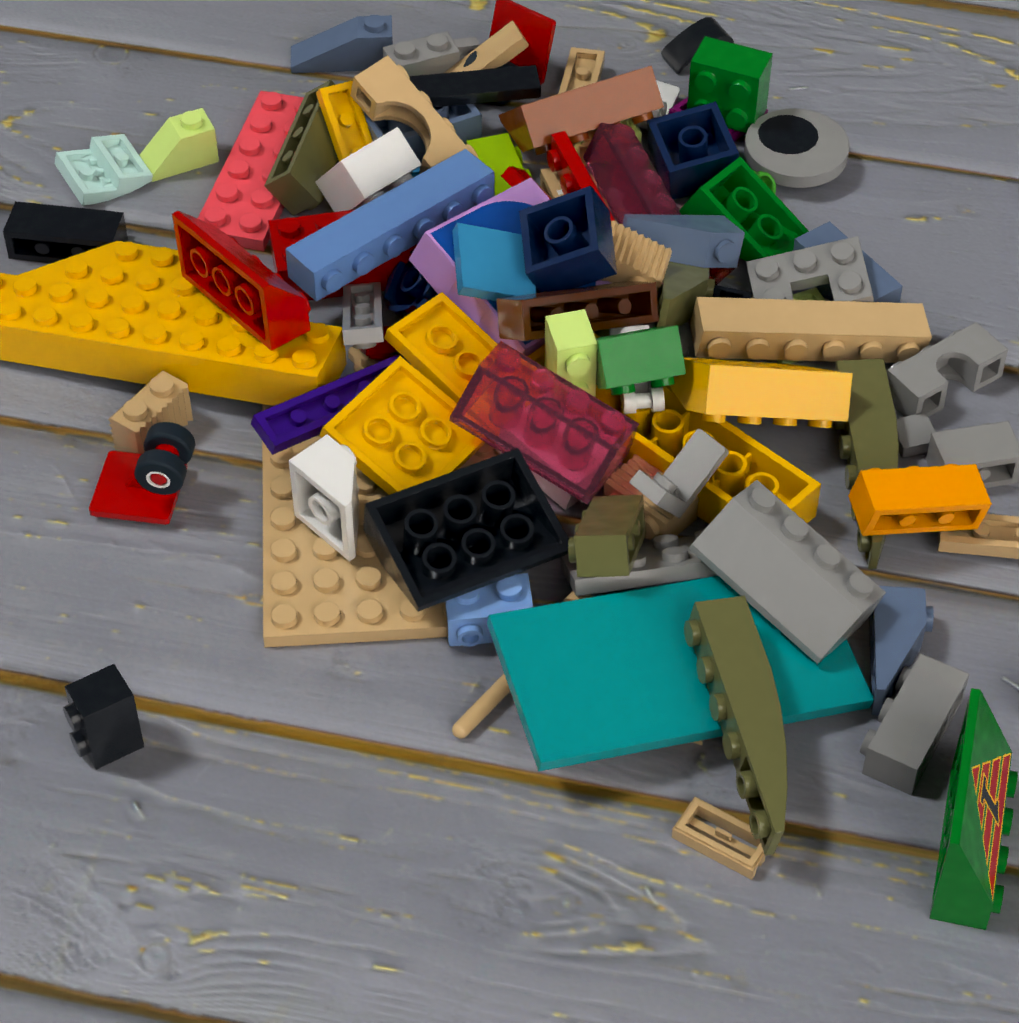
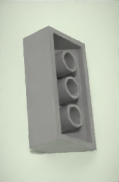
M758 480L733 497L689 548L692 553L740 596H745L749 604L816 664H819L867 621L886 594L882 588Z

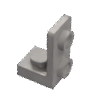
M697 429L663 475L657 472L652 477L639 469L629 483L654 504L681 518L727 457L729 451L705 431Z

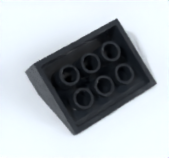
M519 448L365 504L363 530L382 566L418 612L568 554L569 538Z

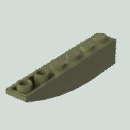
M884 359L836 361L835 371L853 373L848 422L833 421L835 430L841 429L839 454L841 459H847L848 465L845 467V485L847 490L852 489L860 470L898 468L899 443L897 419ZM851 505L852 519L853 521H857ZM858 528V551L865 552L868 569H877L887 535L862 536L860 528Z
M745 596L695 602L690 618L684 624L685 640L689 647L694 648L697 657L698 678L702 684L706 683L708 688L711 716L714 721H719L723 732L722 744L724 754L728 760L732 759L737 773L736 788L741 799H746L749 807V823L752 835L755 839H760L765 856L773 855L785 829L788 786L783 718L772 669Z

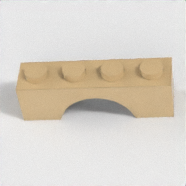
M388 55L354 76L350 96L373 122L380 120L402 122L413 128L423 140L426 153L423 156L419 174L464 149H467L478 158L474 148L469 144H465L458 137L452 123L447 118H442L433 108L428 95L423 91H419L410 81L407 71L401 65H396Z

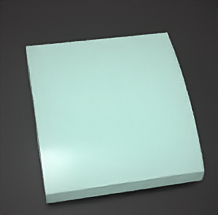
M125 134L91 137L89 149L56 152L55 166L82 206L109 201L131 193L151 182L153 174Z

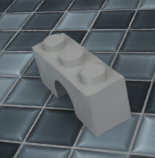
M977 322L962 330L954 331L944 340L924 347L916 355L904 361L896 362L887 370L894 408L904 417L926 412L929 417L944 408L949 384L947 379L958 381L972 392H975L1002 377L1008 349Z

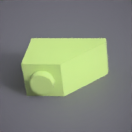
M203 108L169 117L139 156L153 174L152 182L219 162L215 128Z

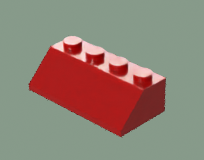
M181 211L172 213L182 277L271 351L311 330L309 321L311 307L307 297L302 292H297L284 281L280 274L272 272L262 264L256 255H251L239 245L235 238L227 236L216 226Z

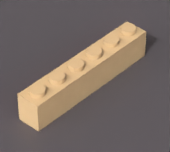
M697 297L690 320L696 358L836 362L838 360L884 359V363H896L919 353L930 344L932 338L923 303Z

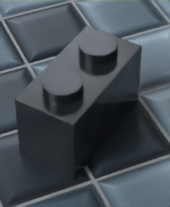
M115 664L64 686L69 704L63 707V711L73 732L69 733L70 739L77 754L80 757L87 755L96 770L144 747L134 695Z

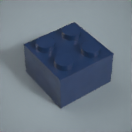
M716 101L647 120L648 149L670 201L695 194L701 186L739 158L737 147Z
M592 186L519 211L525 273L541 293L577 288L617 274L610 211Z

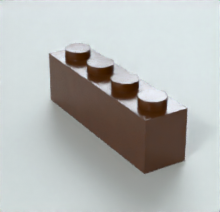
M625 281L496 299L500 339L528 341L545 338V316L585 309L593 331L659 322L656 282Z

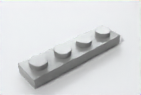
M381 282L343 286L342 332L344 346L353 345L355 349H369L375 347L376 343L384 342Z

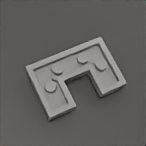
M858 236L746 262L753 297L756 299L794 300L793 291L829 283L833 301L874 302Z

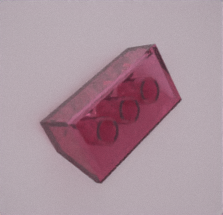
M600 123L583 158L618 223L623 224L624 214L681 215L675 201L670 196L661 177L651 163L648 154L635 135L634 130L621 123L616 125Z
M502 341L479 364L449 421L502 453L519 448L531 471L587 505L629 454L639 423Z

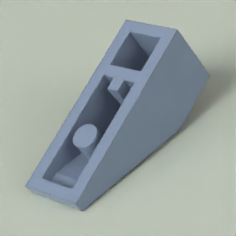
M392 15L357 16L292 45L291 73L364 71L383 59V47L393 45Z
M624 214L623 219L625 228L630 227L631 231H637L638 235L644 234L645 238H651L652 241H657L659 245L664 244L665 248H671L672 254L669 262L702 268H737L745 232L724 215Z
M879 586L886 594L869 616L871 694L874 698L871 705V715L879 716L887 697L891 698L896 691L895 687L905 666L910 667L921 650L924 633L932 632L934 610L933 606H926L925 588Z

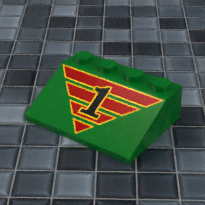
M971 688L951 765L929 919L986 930L991 912L999 914L1002 906L1004 886L997 885L996 879L997 873L1004 874L1006 870L1009 847L1002 846L1001 839L1002 835L1009 836L1013 809L1005 807L1006 798H1014L1018 771L1010 770L1012 751L980 689Z

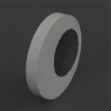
M781 109L764 114L756 120L755 124L752 123L745 137L744 154L752 170L769 173L777 185L792 188H808L828 183L843 172L848 161L850 143L845 130L826 115L806 109Z

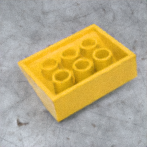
M683 357L686 374L674 376L675 384L669 385L687 411L701 413V421L726 423V415L737 416V423L761 425L762 417L773 418L772 424L797 426V419L808 420L807 426L832 428V421L848 422L853 373L795 364Z

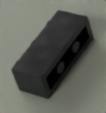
M16 201L3 230L9 259L54 263L115 241H128L124 212Z

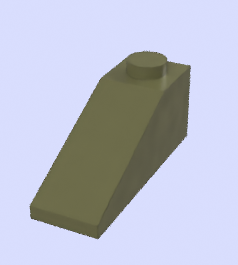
M669 262L663 283L657 290L659 322H656V327L678 325L679 327L691 320L697 297L713 296L715 279L709 278V268Z

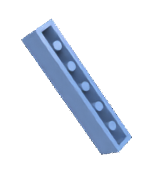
M467 149L460 151L287 247L285 250L288 277L315 301L336 292L346 284L369 273L374 268L418 244L426 231L494 197V171Z

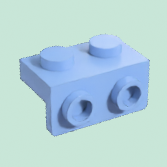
M528 573L515 574L445 601L449 646L471 647L478 644L493 643L487 626L490 614L533 607Z

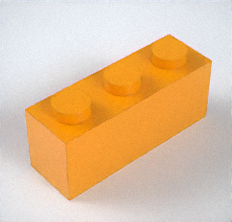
M976 464L860 470L848 495L862 536L978 529L992 505Z

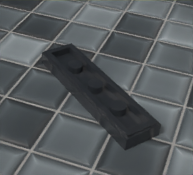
M536 65L409 76L414 86L419 91H423L428 95L433 107L541 97V84Z

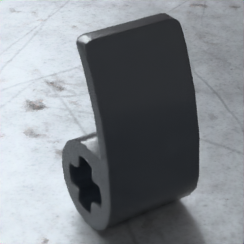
M705 17L678 34L661 51V55L674 72L679 74L691 62L705 36L734 43V41L714 18Z

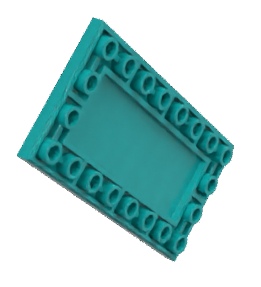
M719 576L490 614L487 626L538 772L723 736L719 721H714L711 716L709 707L710 694L706 683L702 684L698 678L697 657L694 648L689 647L686 643L684 624L685 621L689 620L695 602L737 597L740 595ZM748 603L772 669L781 705L783 725L871 707L874 698L847 639L819 664H816Z

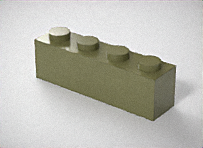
M332 80L305 94L264 185L293 216L306 209L313 210L323 201L324 195L315 181L334 167L338 159L316 96L318 89L335 85Z

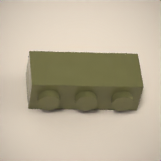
M643 495L593 496L587 510L582 512L581 523L576 524L574 537H569L568 541L570 563H576L577 577L630 575L646 536Z

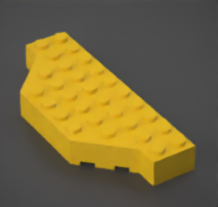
M115 241L19 275L0 273V360L146 385L161 371H165L187 383L189 392L271 406L278 405L338 380L347 364L342 327L310 322V331L271 351L182 277L178 250Z

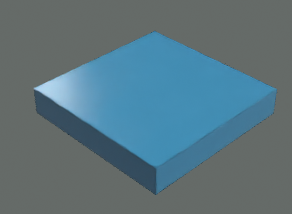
M457 222L452 233L458 295L497 301V298L536 293L535 285L525 273L522 234Z

